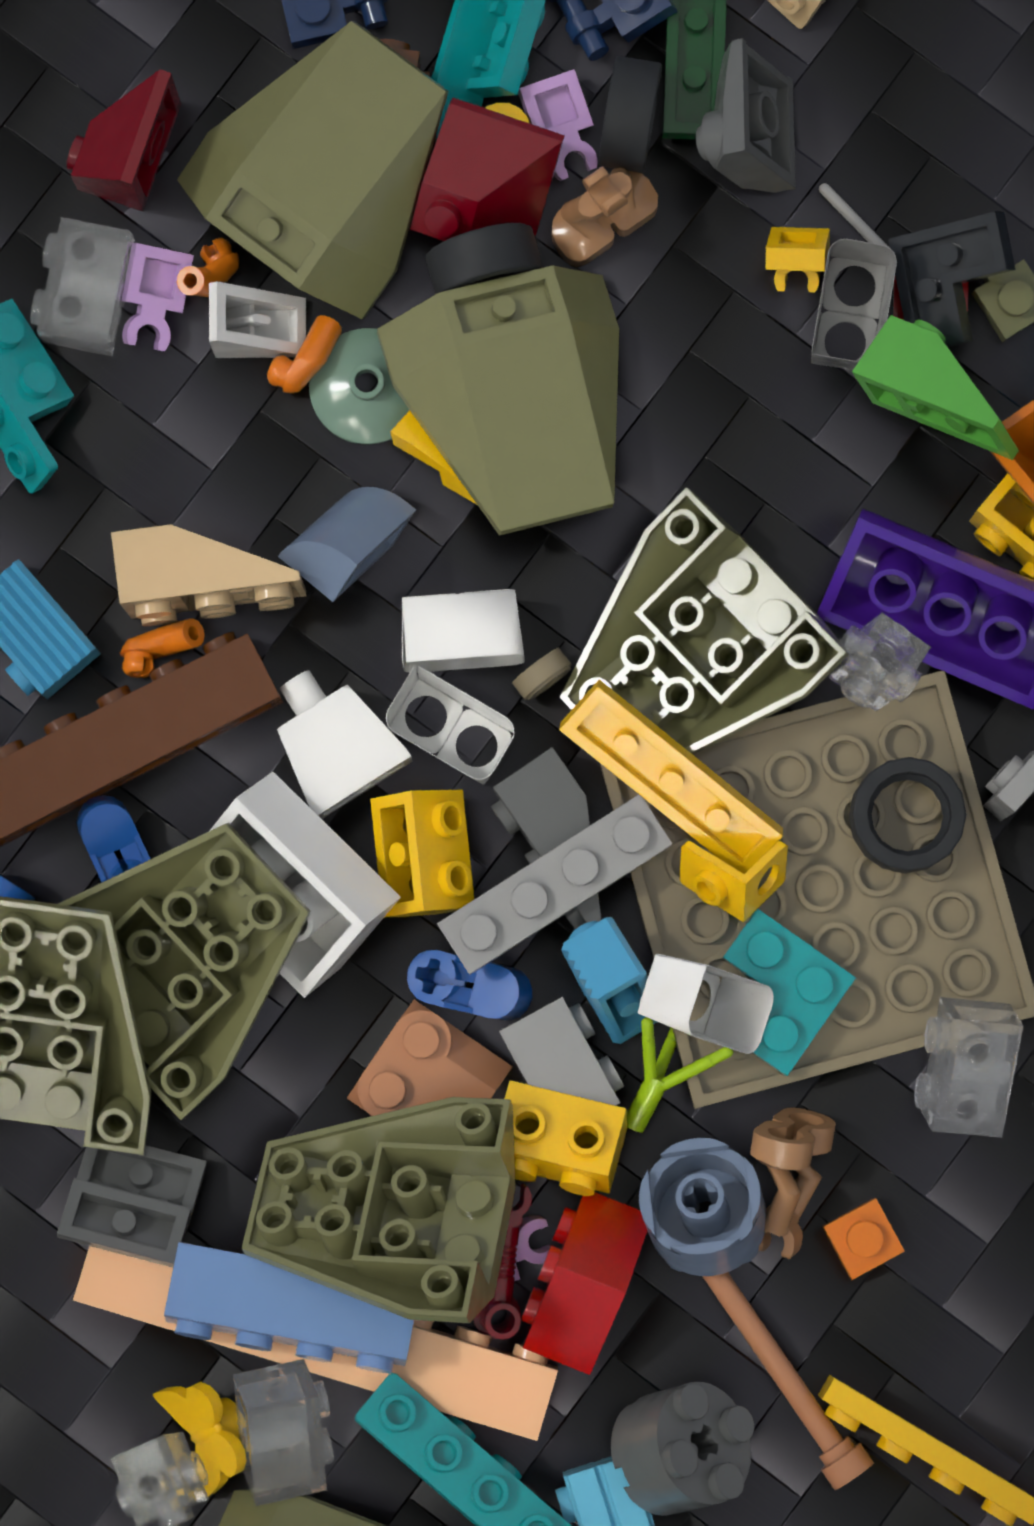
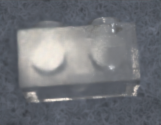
M61 217L58 234L50 232L45 243L43 267L50 268L46 289L36 290L31 308V324L38 325L37 333L43 343L107 356L113 355L124 301L121 300L132 243H136L131 231Z
M940 997L937 1017H930L928 1019L925 1030V1049L927 1053H930L926 1073H919L914 1095L915 1106L917 1109H921L931 1131L1002 1138L1023 1031V1024L1010 1004Z
M304 1359L233 1374L239 1440L245 1449L247 1460L243 1472L255 1505L260 1506L327 1490L325 1465L334 1462V1455L328 1430L326 1427L322 1428L321 1418L330 1416L329 1400L323 1381L313 1382Z

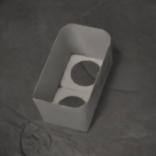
M840 239L829 248L811 350L812 364L853 370L886 323L897 266L896 255L889 247L852 239ZM860 266L872 274L875 280V292L866 304L849 306L841 302L834 290V282L838 273L844 268ZM822 302H823V307H824L826 310H828V311H826V312H824V313L821 312ZM844 322L852 323L862 330L866 339V347L860 358L853 361L829 356L825 348V336L834 325Z

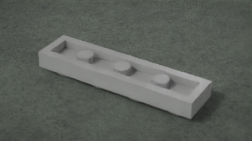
M637 795L441 920L437 925L469 975H471L659 855L673 844L643 797Z

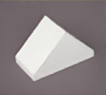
M218 281L209 283V343L215 358H275L278 355L296 357L306 338V298Z

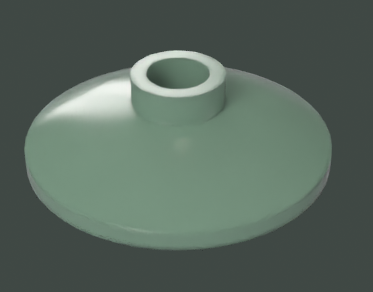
M374 328L356 329L341 334L325 365L309 381L311 403L321 423L337 437L354 444L375 445L392 440L390 431L409 411V408L393 388L377 336V329ZM363 373H371L378 379L377 387L371 392H362L355 385L357 378Z

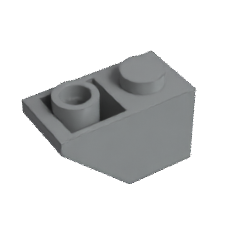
M561 997L499 1031L527 1085L614 1106L620 1103L615 1092L623 1088L624 1085L609 1057L606 1055L597 1060L586 1039L595 1035V1031L579 1003L568 1008L564 998Z

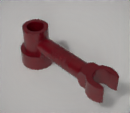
M524 1183L521 1184L520 1199L511 1209L494 1298L472 1320L473 1325L480 1333L491 1335L492 1339L504 1340L511 1338L518 1332L521 1324L520 1307L513 1297L519 1229L522 1225L523 1215L529 1210L532 1202L531 1192ZM507 1310L506 1318L502 1323L497 1325L491 1324V1318L496 1311Z

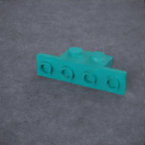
M545 0L454 1L432 74V79L449 91L435 141H437L452 98L481 107L484 98L518 94L520 85L524 82L529 70L528 57L536 31L541 26L545 16Z
M10 299L0 304V448L4 453L9 471L14 477L20 479L27 491L32 494L43 488L58 469V464L31 422L67 406L74 397V394L14 300Z
M389 1374L355 1414L354 1419L356 1423L475 1526H572L519 1481L522 1476L511 1463L497 1454L489 1455L474 1442L476 1436L466 1424L453 1415L448 1414L444 1416L397 1374Z

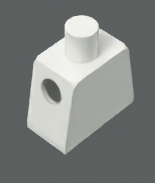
M307 670L280 687L279 690L294 711L296 717L280 726L277 731L309 807L321 819L413 762L405 746L348 685L341 687L326 697L310 670Z

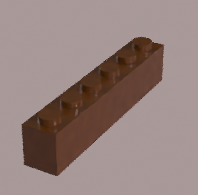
M233 631L225 633L202 647L205 653L204 656L186 665L183 664L181 658L175 659L153 670L149 674L152 680L149 684L133 692L130 691L128 685H125L103 695L96 700L99 709L80 719L77 718L75 712L57 718L43 727L46 736L27 746L24 745L22 739L2 746L0 748V847L82 806L91 798L104 795L282 704L283 701L248 633L239 638L236 637Z

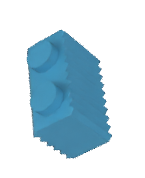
M19 559L0 575V647L13 661L5 671L27 696L37 689L48 700L101 653Z
M606 917L599 922L590 921L579 926L572 932L569 939L563 943L561 951L584 996H586L612 1042L622 1044L642 1032L641 1021L645 1016L638 1014V1009L648 975L612 917Z

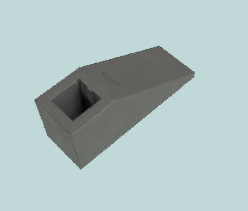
M553 747L493 787L494 794L499 801L490 807L510 836L520 830L528 841L532 850L524 856L529 864L590 826L586 795ZM598 894L565 914L574 929L590 921H601Z

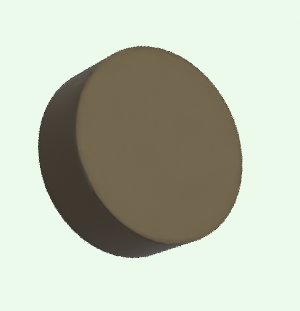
M556 648L528 667L512 684L524 700L528 699L530 701L562 679L571 670L572 664L561 649Z

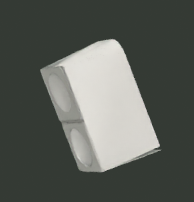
M514 589L402 597V665L404 672L410 673L414 665L418 673L419 666L429 672L512 666L525 662Z
M415 665L386 713L387 728L430 754L439 752L435 756L436 758L482 785L486 784L515 735L513 724L507 717L420 666L417 675ZM421 696H431L438 699L444 705L447 713L444 728L438 734L431 737H420L410 731L405 721V712L408 705L414 699ZM463 705H465V706H467V707L470 708V709H468V710H465V711L462 713V711H463V709H462ZM470 726L486 727L496 737L497 753L494 759L485 766H469L462 762L457 755V738L464 729Z
M655 954L640 1000L638 1014L693 1037L750 1054L757 1049L761 1042L772 1009L774 996L769 986L710 965ZM702 980H705L709 984L711 991L709 1006L701 1018L690 1021Z

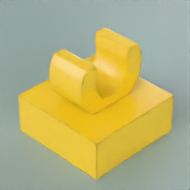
M771 227L766 245V270H776L774 284L777 291L785 292L788 279L787 274L790 271H802L808 277V292H816L819 286L821 271L825 272L827 255L830 248V229Z

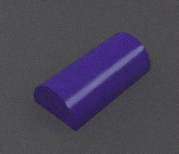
M862 508L831 577L817 614L826 622L1034 710V580Z

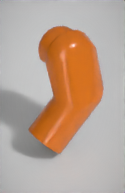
M224 238L212 240L213 245H204L200 251V256L206 263V266H187L179 271L176 283L182 293L191 296L209 297V283L216 281L226 283L238 271L239 255L232 252L229 241Z
M317 316L294 361L285 355H278L273 359L267 373L268 382L273 386L282 387L283 393L300 392L327 362L341 335L342 327L331 317Z
M189 618L129 638L122 646L120 655L124 657L122 663L123 672L129 677L145 678L155 669L153 660L201 646L205 638L202 625L199 621Z

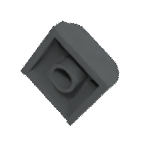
M743 38L732 40L724 53L717 83L714 111L707 112L704 115L702 125L696 131V144L700 156L705 161H709L713 168L742 189L776 193L796 188L793 79L790 76L786 77L750 48Z

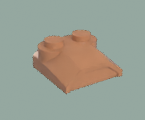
M414 999L364 1070L347 1099L371 1116L450 1097L491 1099L513 1066Z

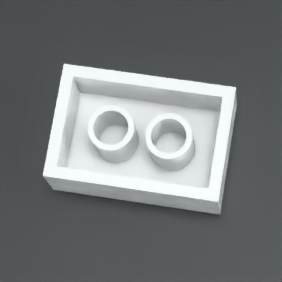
M272 772L237 796L211 830L229 823L311 910L279 973L305 998L341 969L401 897L296 793Z

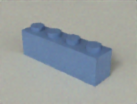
M178 1242L164 1312L166 1322L176 1324L175 1334L211 1340L212 1331L237 1335L235 1345L271 1351L272 1343L277 1342L297 1346L295 1356L300 1358L331 1362L333 1353L357 1357V1368L388 1374L392 1373L393 1364L406 1365L414 1320L406 1319L245 1254Z

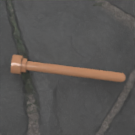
M727 1272L715 1276H702L823 1451L819 1456L825 1465L821 1471L833 1489L841 1488L871 1467L874 1462L862 1444L854 1445L849 1436L842 1438L828 1416L824 1414L825 1412L730 1274Z

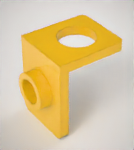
M687 841L681 847L680 882L694 891L705 903L718 906L744 923L784 883L788 845L778 841L743 874L693 842ZM770 867H772L767 880L758 889L762 877L767 872V870Z

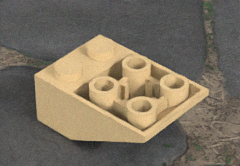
M171 524L111 532L119 602L131 619H141L142 626H159L177 622L176 613L200 611V616L204 619L227 617L236 614L235 605L259 603L260 611L287 609L295 606L294 598L306 596V588L299 571Z

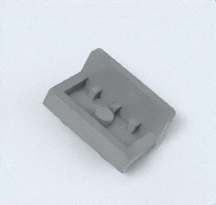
M1034 750L1024 760L1017 755L1010 761L1008 760L985 786L993 795L983 806L1000 821L1015 813L1034 791Z

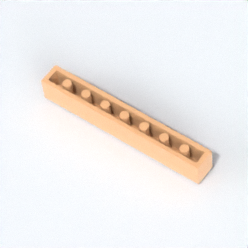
M89 1246L73 1301L175 1331L176 1324L166 1322L164 1317L173 1272L172 1267ZM414 1320L406 1365L393 1364L392 1373L402 1378L440 1412L535 1441L538 1440L558 1373L557 1366L547 1364L548 1358L524 1349L523 1344L515 1343L513 1352L510 1353L489 1346L492 1336L480 1333L477 1330L457 1326L454 1336L432 1329L434 1321ZM212 1331L211 1340H205L373 1392L389 1375L388 1373L357 1368V1357L333 1353L331 1362L313 1361L295 1356L297 1346L273 1342L271 1351L254 1350L235 1345L237 1335Z

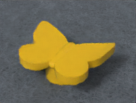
M198 1382L188 1388L182 1386L166 1387L153 1394L155 1400L191 1435V1441L195 1443L199 1487L203 1499L221 1489L229 1477L231 1478L244 1470L247 1460L245 1449L241 1442L247 1437V1424L241 1410L231 1399L226 1397L220 1398L210 1385L203 1382Z

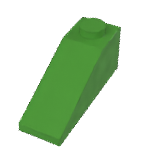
M890 315L852 371L871 402L1013 460L1019 452L1017 446L999 417L945 345L944 335L926 321L916 320L913 324Z

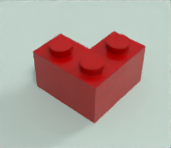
M596 1192L592 1196H582L576 1211L565 1207L552 1241L563 1246L561 1249L550 1246L538 1276V1280L548 1284L545 1291L533 1287L521 1317V1321L531 1324L523 1345L524 1349L588 1375L591 1374L626 1294L648 1231L640 1210Z

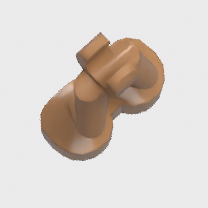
M602 166L583 179L582 182L587 192L566 202L558 210L552 222L551 236L558 254L566 263L575 267L590 263L612 247L614 231L619 236H628L655 216L658 210V194L649 179L642 173L628 171L624 168H615L609 174Z
M785 1108L775 1114L772 1121H765L754 1129L750 1155L767 1166L778 1189L771 1205L766 1209L765 1234L759 1245V1251H765L769 1247L771 1233L779 1237L782 1236L784 1239V1248L781 1252L783 1258L790 1259L800 1250L803 1234L798 1224L799 1219L822 1179V1176L811 1166L812 1156L826 1154L832 1149L836 1123L830 1117L806 1109ZM789 1170H795L798 1173L796 1180H794Z

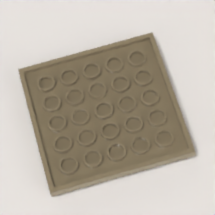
M945 671L931 673L768 717L694 754L697 759L783 827V837L779 841L788 845L786 878L784 883L758 909L856 977L788 1076H784L753 1053L745 1054L733 1050V1055L730 1058L686 1080L694 1109L1034 1017V987ZM913 757L931 761L952 776L963 793L967 815L963 835L949 856L927 870L904 874L882 869L864 856L852 837L849 812L853 794L871 771L887 761ZM600 763L612 811L639 795ZM910 780L893 782L882 789L874 801L872 810L874 829L881 840L892 848L904 851L921 849L931 843L940 831L943 819L941 804L934 792L922 783ZM645 800L673 844L659 855L630 872L653 960L655 954L666 955L710 965L752 980L722 959L750 917L743 923L718 906L705 903L694 891L680 882L681 847L687 841L693 842L709 853L711 852ZM770 867L762 877L758 889L767 880L772 867ZM702 980L690 1021L701 1018L709 1006L711 991L709 984L705 980ZM672 1028L682 1067L724 1047Z

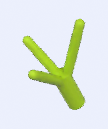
M648 1017L643 1018L641 1028L644 1081L627 1111V1127L636 1132L643 1133L666 1090L730 1058L733 1055V1049L723 1047L665 1076L677 1046L672 1027H670L656 1061L653 1020Z

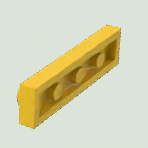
M600 679L561 721L559 730L717 858L741 873L745 874L783 837V827Z
M828 1376L818 1394L822 1400L829 1403L824 1413L826 1416L855 1433L861 1423L882 1435L876 1444L878 1447L908 1464L913 1454L934 1467L928 1477L954 1493L960 1495L966 1485L986 1497L980 1508L1004 1523L1013 1526L1017 1517L1033 1525L1034 1497L835 1377Z

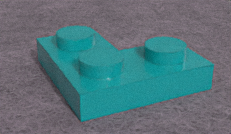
M758 908L722 957V959L753 981L767 985L772 989L774 996L772 1009L761 1042L752 1053L784 1076H788L856 977Z

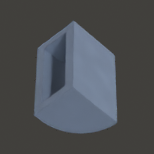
M361 487L354 489L337 501L288 545L278 557L292 569L299 571L304 579L334 602L394 545L416 509L401 497L381 488Z

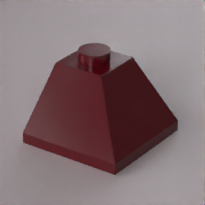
M159 69L92 119L85 137L79 135L75 137L68 154L67 169L73 170L71 178L77 190L142 212L144 211L181 106V101L170 72Z
M452 98L422 181L410 230L446 241L465 232L504 223H524L532 227L534 236H536L565 135Z

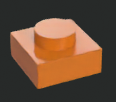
M876 1198L865 1202L822 1226L851 1280L905 1252Z

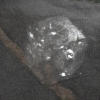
M882 612L861 629L852 625L840 639V643L849 655L830 673L828 678L841 686L843 695L854 704L878 711L894 699L901 703L909 696L922 675L917 671V668L931 647Z
M183 1432L162 1435L110 1458L120 1482L116 1486L118 1501L124 1513L129 1518H134L136 1526L158 1523V1526L181 1525L195 1518L191 1507L209 1500L204 1487L208 1485V1474L205 1465L195 1451H190Z

